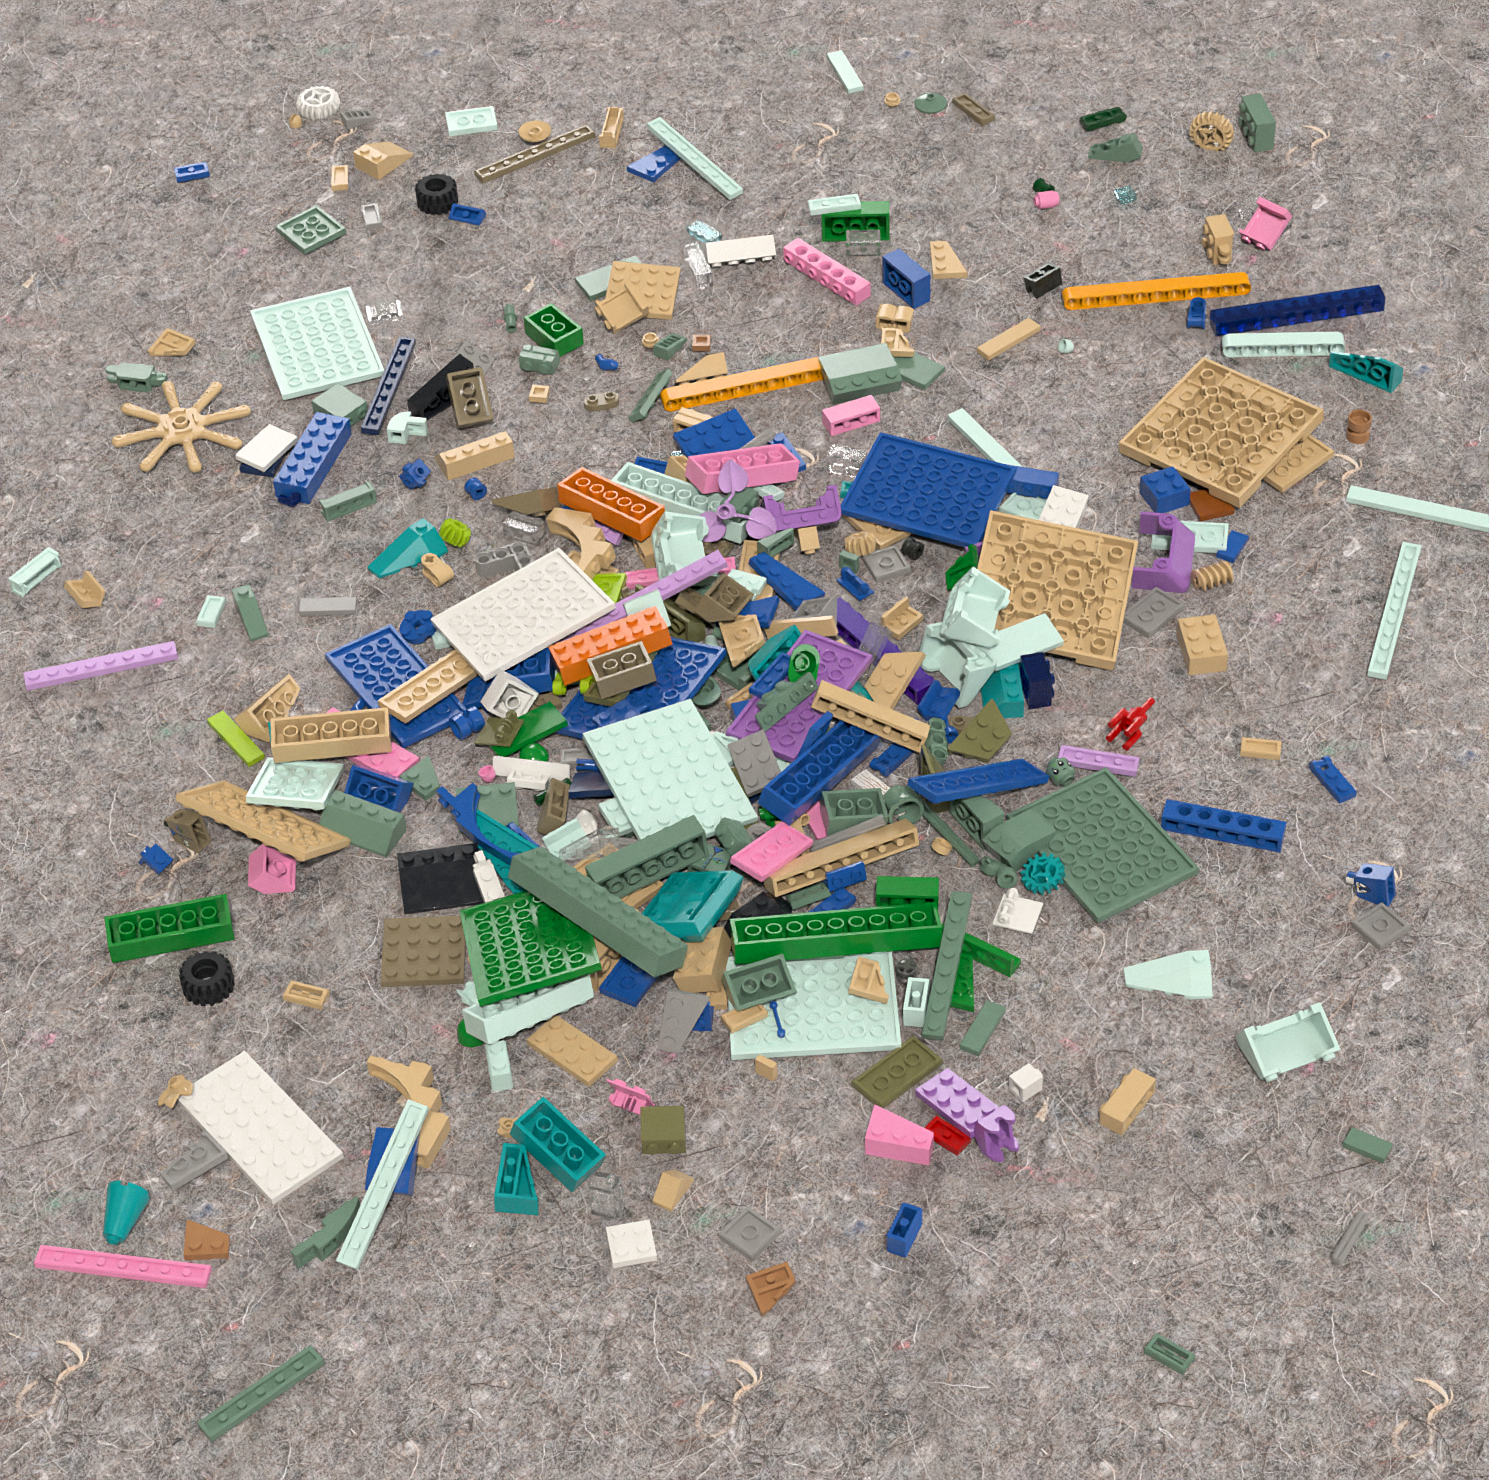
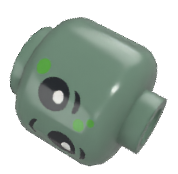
M1054 757L1048 762L1049 766L1046 769V774L1050 776L1049 778L1054 785L1065 787L1074 781L1075 768L1067 758Z

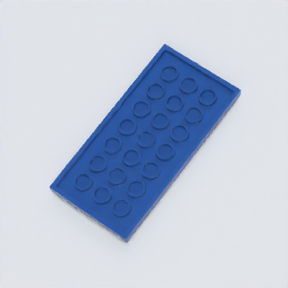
M391 624L325 653V659L354 693L363 700L368 709L380 708L378 706L380 698L429 667ZM451 693L406 724L389 713L391 735L402 748H405L449 727V718L458 713L462 714L466 707Z

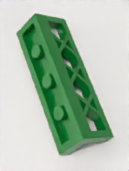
M942 923V934H943L944 925H945V924H943V923ZM965 932L961 953L972 955L974 961L1008 977H1011L1020 966L1021 958Z

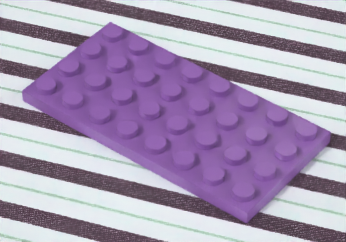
M806 629L787 652L791 656L793 650L799 645L809 644L814 646L820 656L816 680L817 685L819 686L821 680H824L847 691L852 689L873 661L871 654ZM788 676L783 680L790 682ZM817 689L765 732L774 756L791 763L798 758V753L810 727L825 714L811 707ZM757 696L752 697L727 729L726 736H732L739 740L761 730L755 718V715L761 711L756 704L761 698Z

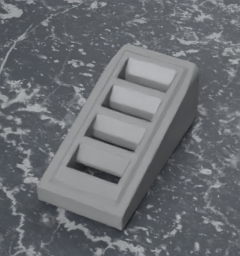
M371 109L340 112L341 122L347 130L377 120Z

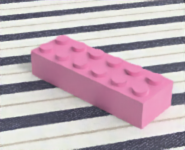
M780 443L688 456L685 476L703 494H710L719 491L723 492L719 487L718 478L723 465L730 459L746 471L748 475L746 487L780 482L786 483L796 480L800 461Z

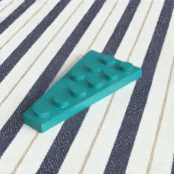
M477 809L478 828L494 845L515 853H523L538 847ZM478 845V849L483 851L486 860L490 859L496 873L512 894L526 890L508 878L510 865Z

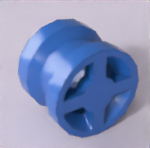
M473 477L465 483L464 490L474 500H480L486 495L487 487L478 478Z

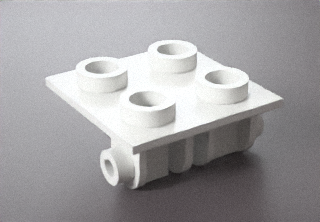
M1010 888L1006 894H1003L992 925L1032 934L1043 903L1020 898L1018 890Z

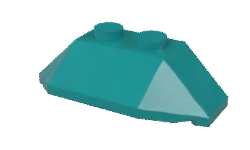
M792 625L769 638L748 661L750 673L755 680L760 677L781 652L787 654L801 636L796 625Z

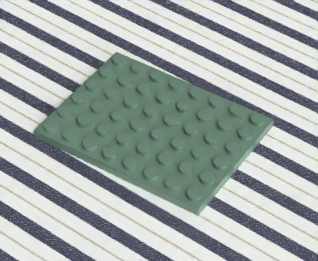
M1107 767L1006 814V820H1009L1030 809L1057 830L1058 833L1036 854L1041 857L1043 852H1045L1048 857L1052 853L1055 858H1060L1061 863L1065 867L1064 872L1066 874V877H1062L1063 885L1097 923L1199 874V867Z

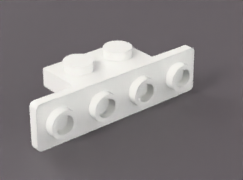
M502 756L493 757V768L496 775L506 776L507 783L515 782L516 789L530 788L535 791H542L547 788L551 778L560 781L565 778L570 779L569 764Z

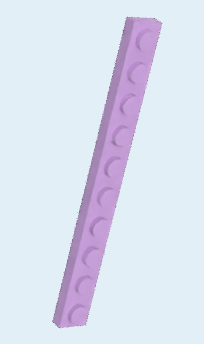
M716 550L615 603L616 609L554 644L627 617L622 603L656 589L659 590L662 600H665L728 567L727 562L719 550Z

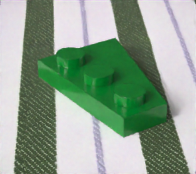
M961 953L950 1007L974 1012L973 956Z

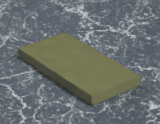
M913 1035L902 1043L901 1047L895 1048L852 1080L851 1086L873 1105L875 1104L884 1109L943 1065V1059Z

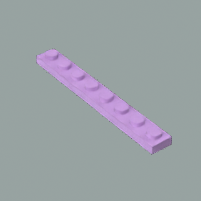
M171 641L23 673L28 691L176 660L178 656L175 643Z

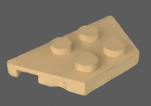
M737 615L734 620L718 621L733 667L737 666L765 644L756 615Z
M923 652L884 653L864 685L873 701L894 709L926 655Z

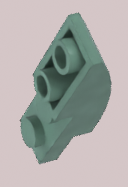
M357 1196L350 1201H346L334 1212L327 1214L321 1220L322 1229L313 1233L310 1238L297 1244L291 1250L293 1264L298 1269L315 1257L321 1262L324 1261L342 1245L360 1208Z

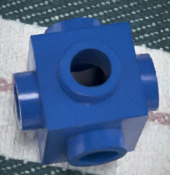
M418 458L412 463L408 462L402 467L403 472L398 477L411 490L416 486L420 488L426 482L425 478L431 470Z

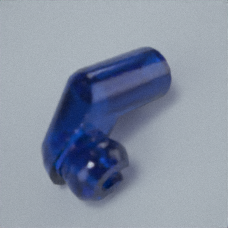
M292 492V495L289 497L281 494L278 497V502L293 508L301 502L302 497L298 492Z

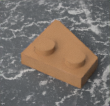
M186 1220L184 1260L229 1258L230 1236L228 1234L191 1220Z
M788 1261L746 1275L745 1278L761 1317L765 1316L796 1283Z

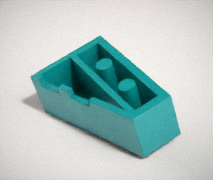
M503 1143L494 1193L495 1212L538 1216V1198L534 1188L526 1147L523 1144Z

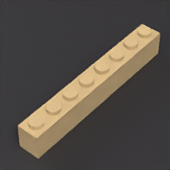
M905 818L797 857L764 880L765 889L774 897H778L826 879V872L863 861L866 865L918 846L917 827Z

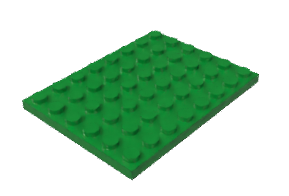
M527 890L459 910L476 995L480 1006L491 1005L503 999H510L516 995L526 992L530 993L536 989L553 986L559 982L573 980L576 977L593 974L596 971L602 970L593 935Z

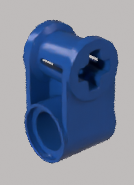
M1196 297L1191 300L1187 328L1201 327L1205 329L1206 301L1203 298Z

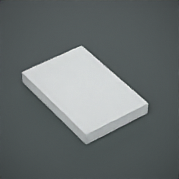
M269 424L236 454V460L265 472L298 442L297 436Z

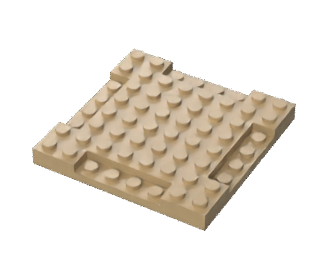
M1202 357L1119 442V451L1147 466H1150L1152 463L1165 469L1173 466L1180 476L1208 488L1210 495L1240 508L1261 486V480L1299 440L1304 441L1324 420V412L1322 408Z
M990 510L977 569L1010 590L1009 604L1005 609H1001L998 612L994 630L1000 631L1045 613L1064 640L1062 646L1047 651L1048 653L1076 658L1075 663L1113 671L1138 541Z

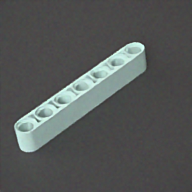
M1340 332L1226 334L1222 337L1223 354L1227 357L1330 355L1332 351L1341 353L1345 351L1344 337Z

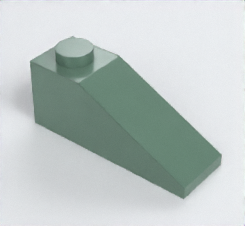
M250 584L231 589L234 605L250 641L269 636Z

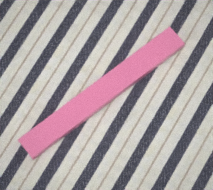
M40 1245L34 1262L36 1268L200 1288L207 1287L212 1272L211 1265Z

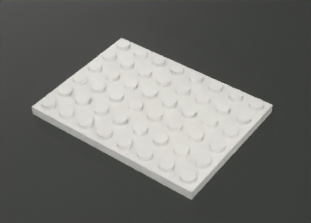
M557 548L434 616L430 620L432 625L484 681H487L496 676L500 669L505 671L616 609L615 603L560 548Z

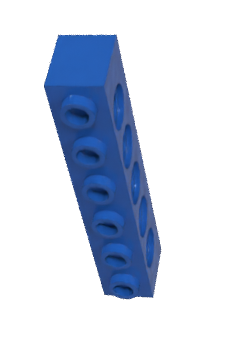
M1167 799L1162 814L1161 827L1165 831L1281 853L1287 822Z

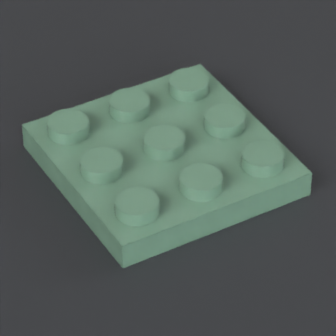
M317 205L276 225V231L303 254H307L346 234L345 227Z

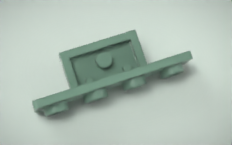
M806 672L795 682L780 681L773 690L762 696V699L756 703L761 711L755 715L761 730L764 729L766 732L818 688L811 672Z

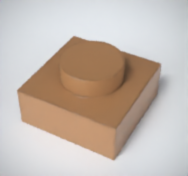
M693 335V351H710L711 335Z

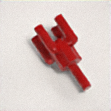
M1149 697L1141 707L1136 706L1129 711L1121 708L1107 723L1108 727L1112 730L1106 736V740L1112 742L1121 731L1125 730V736L1130 738L1122 745V748L1128 751L1142 736L1139 728L1147 721L1145 713L1153 706L1155 700Z

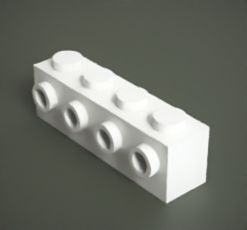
M773 235L705 243L707 265L712 267H721L722 263L737 265L739 264L738 261L754 263L755 259L770 261L772 257L776 256Z

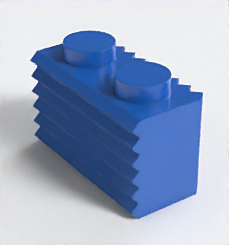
M905 1202L901 1203L900 1210L896 1213L895 1220H893L890 1230L886 1234L887 1252L904 1258L907 1256L923 1224V1210L920 1207Z

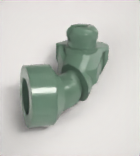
M989 856L981 859L980 870L991 878L996 876L1000 887L1011 888L1017 883V874L1013 868Z

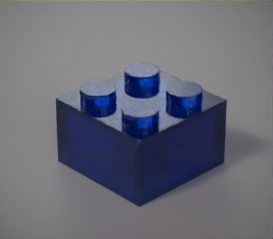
M1043 652L1020 655L1019 672L1022 691L1029 710L1051 706L1052 698H1054L1052 684H1055V677L1053 672L1050 673L1049 671L1050 663L1048 659H1045Z

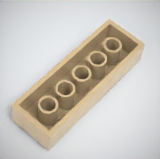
M388 707L271 718V750L274 763L392 752L391 722Z

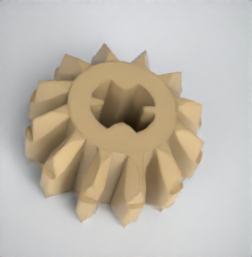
M862 531L847 536L844 545L847 552L864 556L874 552L877 543L873 533Z

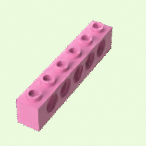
M797 238L783 247L784 261L797 268L854 305H858L871 296V283L801 239Z

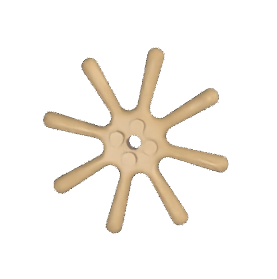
M165 381L162 383V389L171 409L167 414L161 415L131 403H125L121 406L122 413L157 423L158 426L148 430L116 435L111 440L114 447L120 448L152 438H162V441L140 463L139 467L144 472L150 471L169 447L176 444L183 445L189 469L191 472L197 473L201 470L202 465L192 442L197 439H206L233 450L240 449L243 444L241 439L210 431L205 427L226 420L247 417L251 413V409L247 405H241L221 412H215L214 414L201 415L200 412L221 392L222 384L220 382H212L193 407L186 409L179 406L173 382Z

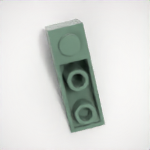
M1135 133L1125 134L1122 137L1110 139L1107 142L1094 144L1089 149L1088 158L1129 162L1141 158L1143 146Z

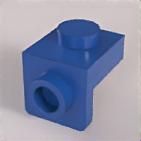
M155 843L151 848L147 846L140 853L142 858L138 863L142 865L145 862L159 875L173 861V858Z

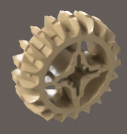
M1211 110L1209 113L1206 111L1202 114L1199 113L1193 119L1189 135H1191V140L1195 141L1194 145H1199L1200 149L1204 148L1205 150H1215L1218 152L1220 149L1224 151L1230 146L1234 138V129L1232 128L1233 124L1229 123V118L1225 119L1224 115L1220 116L1218 112L1214 114Z

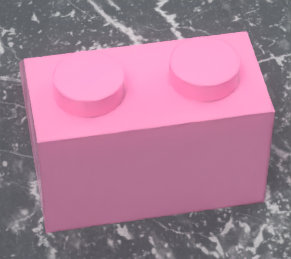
M264 844L260 845L249 855V887L263 894L293 892L295 890L296 859Z

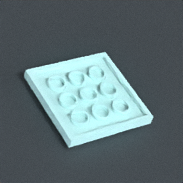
M267 757L246 795V803L273 805L275 807L288 806L295 809L311 808L313 810H324L344 771V764L304 760L274 763L273 758Z

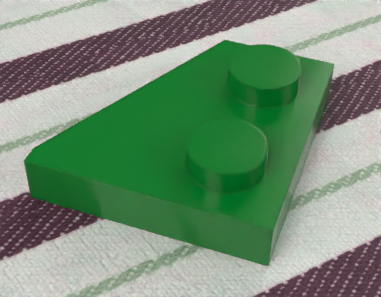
M970 544L968 546L969 551L963 557L959 556L955 564L945 572L947 590L951 591L954 585L972 567L978 568L979 559L976 545Z

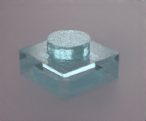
M1130 185L1114 189V195L1121 204L1137 200V194Z

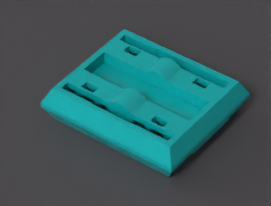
M734 871L673 872L642 912V915L649 917L651 921L665 928L672 935L682 938L685 942L703 941L740 891L743 876Z

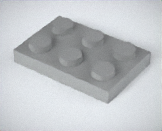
M764 729L727 745L748 798L762 792L764 786L781 773Z

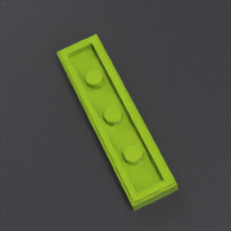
M223 710L207 719L208 725L248 767L265 759L264 753Z

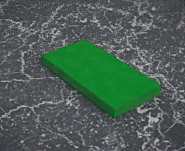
M551 701L518 717V719H524V723L510 747L488 746L496 756L506 757L522 749L525 745L534 743L568 726V723Z

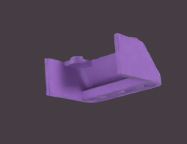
M1141 511L1139 533L1172 536L1169 558H1157L1153 562L1152 568L1133 567L1132 588L1152 590L1158 587L1165 592H1186L1190 586L1195 534L1172 514Z

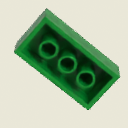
M860 201L861 209L821 214L822 242L890 240L889 201Z

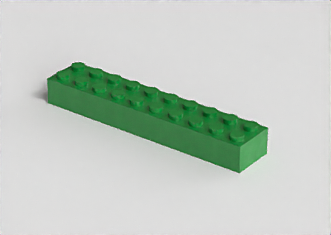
M936 902L730 919V940L735 964L754 963L783 954L785 961L793 959L940 947L942 939V924Z

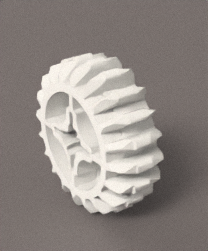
M322 85L321 87H310V89L300 92V95L297 96L296 105L302 117H306L307 120L312 119L314 121L319 119L320 121L321 119L326 120L327 117H332V115L339 111L340 98L334 89H330V87L325 88Z

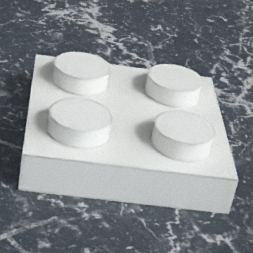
M650 1220L606 1227L613 1268L657 1261Z

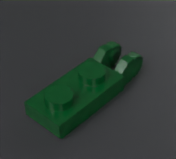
M1120 107L1108 108L1080 117V124L1086 131H1090L1116 122L1119 124L1127 119V115L1125 112L1122 113Z

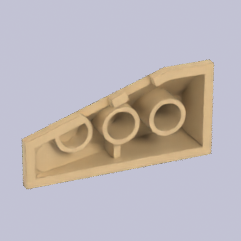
M288 674L240 712L234 720L246 735L270 742L268 722H271V718L289 716L288 712L291 706L294 705L301 688L292 676Z

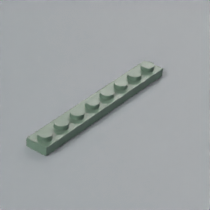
M951 891L922 1031V1037L926 1039L944 1041L973 898L972 893Z

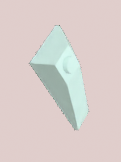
M1208 950L1185 951L1123 969L1126 987L1145 991L1159 990L1171 996L1172 993L1184 995L1186 999H1209L1213 996L1211 963Z

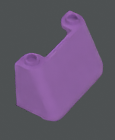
M836 485L827 486L826 493L817 499L814 507L785 511L784 503L776 502L773 499V495L763 496L760 507L767 509L775 518L776 532L789 528L796 530L836 523L841 517V507Z

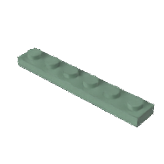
M309 1345L198 1421V1428L210 1442H213L324 1365L323 1358Z

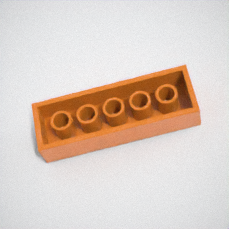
M583 467L557 484L560 503L577 511L592 513L593 519L641 542L652 534L653 528L665 511L664 505Z
M653 606L599 628L576 635L565 641L558 642L548 648L553 664L566 686L591 676L587 662L589 658L640 641L643 642L649 654L672 645L668 626L657 607Z

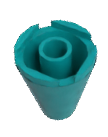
M118 1180L109 1182L103 1226V1237L107 1243L112 1245L123 1243L150 1200L149 1192L141 1186L128 1182L127 1186L120 1185L121 1181Z

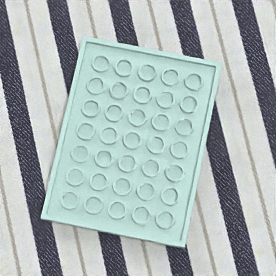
M350 287L250 310L283 400L326 391L337 383L345 386L382 377L384 373V368Z
M691 699L583 733L582 738L638 841L692 815H695L705 830L706 838L715 836V828L724 817L740 821L743 826L758 820L755 810Z
M892 952L852 954L836 959L786 962L797 993L773 1000L778 1004L777 1012L782 1029L785 1030V1037L779 1038L777 1036L778 1028L773 1010L769 1006L770 1002L762 1004L768 1011V1017L733 1034L730 1032L732 1060L756 1059L758 1055L774 1058L890 1051L901 1047ZM734 956L728 957L726 971L748 964H735ZM858 956L879 962L880 974L885 982L884 988L886 994L889 995L887 1004L848 993ZM728 999L729 1011L735 1008Z

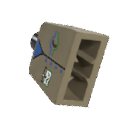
M180 808L172 816L169 815L164 820V826L170 829L174 841L198 854L211 842L202 815L198 812Z

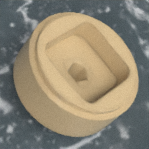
M936 837L931 844L938 854L947 856L952 850V845L940 837Z

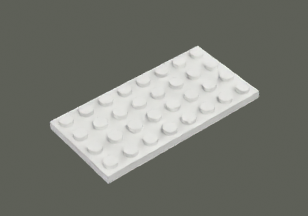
M243 1051L193 1083L191 1095H180L176 1100L203 1131L207 1130L225 1149L230 1160L272 1205L344 1158L343 1152L246 1051Z

